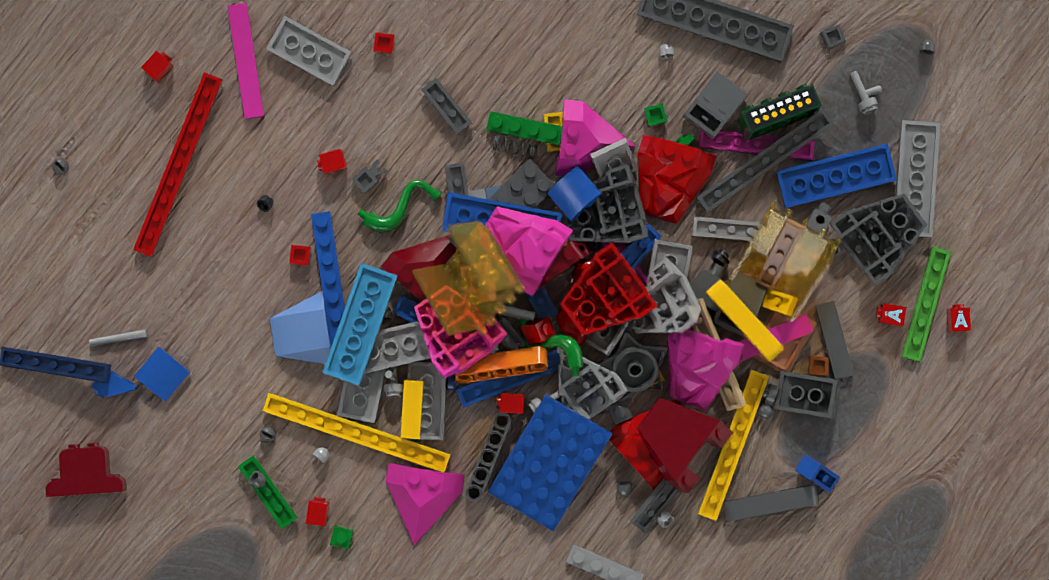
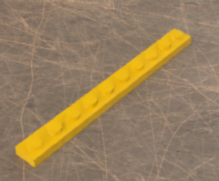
M268 393L262 410L444 473L451 455L272 393Z

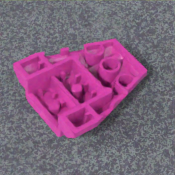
M496 207L476 240L517 288L533 296L541 284L544 274L561 247H564L573 230L557 220Z
M446 286L414 307L431 361L443 378L449 377L454 373H462L494 350V346L499 344L507 335L495 318L492 316L488 317L480 311V308L477 306L473 307L466 302L465 298Z
M691 326L684 332L669 333L670 397L704 411L707 410L719 393L723 383L728 380L730 373L739 364L744 345L727 338L722 341L691 330Z

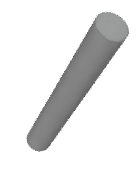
M147 330L89 339V345L94 347L147 337Z

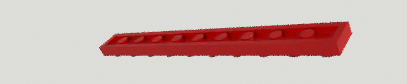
M203 73L133 250L153 257L223 80L221 78Z

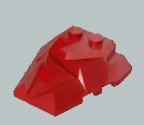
M643 135L638 150L639 193L645 215L677 224L710 177L716 155L663 138Z
M610 243L593 257L590 264L560 303L582 335L641 318L658 306L645 285L613 243Z
M676 399L670 401L680 405V403ZM647 411L617 424L610 431L612 435L609 440L654 490L664 477L637 430L638 425L649 412Z

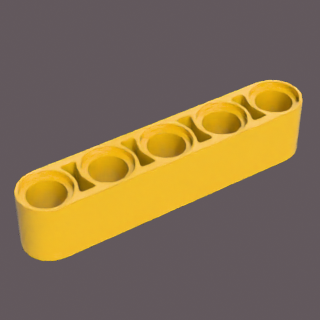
M721 279L706 291L709 298L769 362L784 350L781 343Z

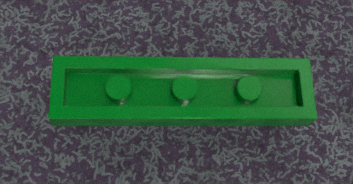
M490 111L486 127L488 131L560 146L562 126Z
M255 455L238 466L248 482L251 474L255 471H259L265 476L266 483L260 488L252 486V488L281 529L298 518Z

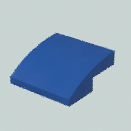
M579 166L569 171L548 192V195L570 221H575L586 207H591L602 194Z
M158 346L134 376L166 402L189 375L190 371Z

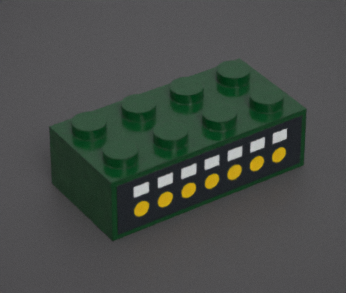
M803 84L797 87L794 92L789 93V91H785L779 94L776 99L767 98L755 107L753 105L746 106L742 109L743 111L740 113L737 122L747 142L811 117L819 111L822 104L814 85L807 86V84Z

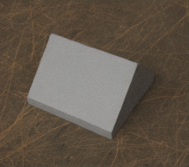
M624 322L586 334L587 339L585 342L609 356L629 323Z

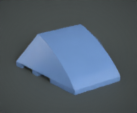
M323 291L270 318L275 356L326 364L331 350Z

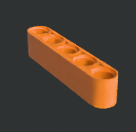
M537 346L488 354L462 373L455 374V380L459 383H470L545 371L548 368L547 349Z

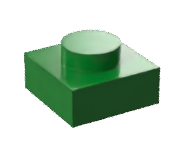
M663 103L644 108L648 127L668 122Z
M690 133L686 136L682 134L675 142L688 146L694 140V137Z
M335 525L330 545L349 549L354 530Z

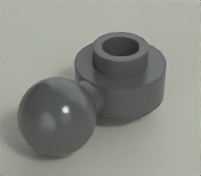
M770 384L769 387H765L762 396L765 398V402L758 408V415L763 419H768L773 414L771 405L777 395L778 386Z

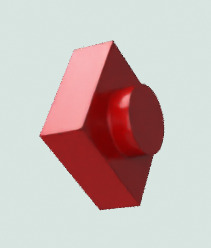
M375 32L373 52L393 54L395 34Z
M291 245L289 264L309 266L311 247Z

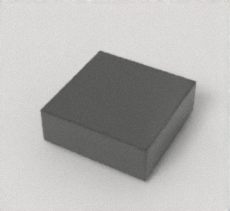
M839 24L820 32L828 50L846 42Z

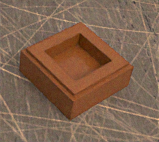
M809 356L808 375L828 376L829 357Z

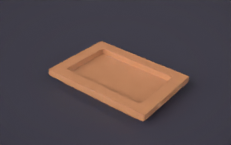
M794 310L790 317L770 311L763 325L770 329L800 317L802 314ZM809 319L812 329H814L817 323ZM811 333L782 344L784 350L771 362L761 353L753 356V358L780 373L781 371L790 372Z

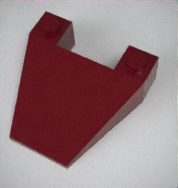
M658 398L637 427L639 434L665 480L677 491L688 494L700 479L687 467L705 441L711 446L723 448L733 434L722 421L662 398Z

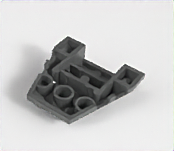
M628 164L610 169L605 172L603 177L592 182L602 194L591 207H586L575 221H570L562 211L565 225L573 230L569 237L570 241L632 243L648 238L647 219L638 186L634 181Z
M905 194L846 211L829 223L840 242L874 286L892 274L899 261L906 255L907 250L927 226Z

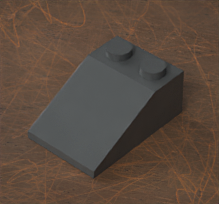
M781 371L775 409L836 420L842 382L835 379Z

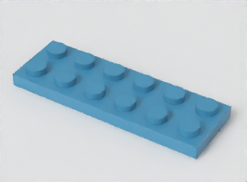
M363 263L360 264L323 370L324 374L360 386L398 275Z

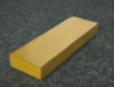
M404 380L401 438L420 439L424 381Z

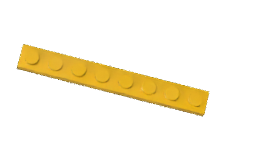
M750 370L742 392L746 405L737 408L729 427L733 434L720 451L698 511L699 515L717 520L770 376Z

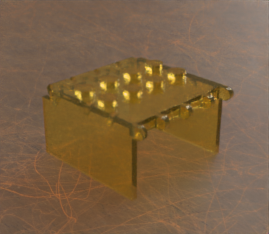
M772 201L738 256L726 285L729 286L739 269L748 274L753 270L752 276L758 277L787 218L805 226L774 289L781 293L784 289H787L785 294L798 298L790 321L794 322L831 266L841 238L837 237L835 241L824 236L825 229L822 228L820 233L807 226L809 220L805 219L803 223L790 217L791 210L788 209L785 214L774 208L777 202Z
M479 221L451 225L447 229L457 244L458 249L445 264V267L444 265L415 269L412 272L448 336L478 330L481 335H485L488 332L485 326L487 324L493 326L496 323L494 315L497 312L501 315L504 314L506 309L503 305L507 301L513 303L515 301L514 292L522 293L524 287L489 227H485Z

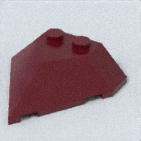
M453 234L394 251L381 265V268L386 272L398 275L397 281L421 301H424L445 286L453 291L456 247L448 240Z

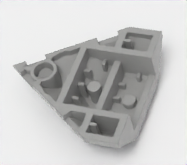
M664 258L651 269L649 274L651 277L646 287L658 306L643 317L633 319L631 325L627 326L626 331L628 333L684 332L698 320L701 307L687 277L668 258Z
M557 347V352L560 355V364L558 365L559 395H561V403L590 420L621 399L628 391L618 374L582 357L583 366L579 367V376H571V367L567 366L566 354L563 349Z

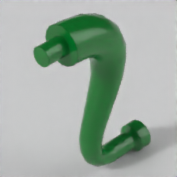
M413 180L404 188L396 209L388 217H380L373 212L368 214L363 209L357 215L363 219L362 224L372 231L379 233L390 232L398 227L404 219L411 193L415 188H422L434 201L438 199L442 192L434 189L425 181Z
M525 318L519 319V325L523 326L530 320ZM521 328V337L526 342L525 348L541 346L546 349L554 347L563 349L567 357V366L571 367V376H579V367L583 366V358L580 346L573 338L566 335H554L544 342L528 344Z

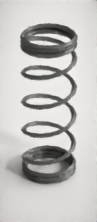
M496 135L493 150L497 148V151H499L505 141V152L508 153L514 142V155L518 153L522 145V156L525 157L531 146L530 159H534L537 145L534 144L532 149V144H530L525 155H523L524 143L521 142L515 153V140H513L507 151V138L505 137L498 149L500 136Z

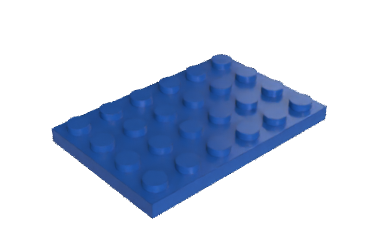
M545 394L489 488L488 493L554 531L612 433Z

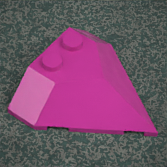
M564 99L562 135L555 176L564 177L576 166H579L583 172L594 168L595 166L590 154L625 137L583 101ZM625 138L630 148L635 146L627 138Z
M395 463L388 464L386 484L414 545L462 494L463 474L413 468Z

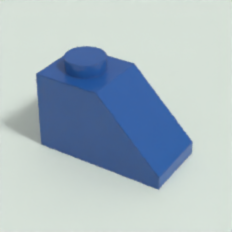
M111 370L108 384L94 381L91 388L95 390L94 393L104 398L105 396L112 397L137 390L139 386Z
M806 454L799 461L795 469L796 472L829 493L840 478V476Z

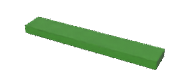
M931 247L901 355L903 358L921 362L951 251Z

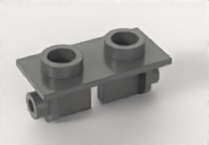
M503 314L496 318L507 333L501 342L509 351L520 349L526 344L525 340Z

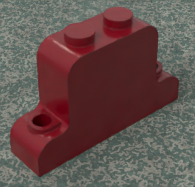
M573 240L562 247L544 274L543 280L536 292L589 256L592 251L586 242ZM578 246L583 247V252L579 249Z
M87 443V447L81 448L80 444L68 445V449L60 452V478L51 479V482L45 488L46 497L124 492L127 491V484L125 478L120 476V474L110 473L108 449L104 446H99V443Z

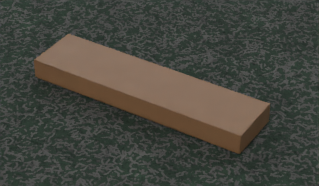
M787 218L756 279L757 283L769 289H774L805 226Z

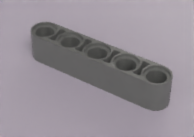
M500 412L494 417L466 489V498L471 502H477L483 496L511 423V418L507 413ZM499 416L507 417V425L499 426L497 418ZM498 434L501 437L500 443H491L490 436ZM491 452L494 455L493 461H484L483 454ZM478 470H484L487 473V477L484 480L477 479L476 472ZM471 488H477L480 491V495L477 498H472L469 495Z
M816 484L727 500L723 504L726 520L733 521L819 504Z

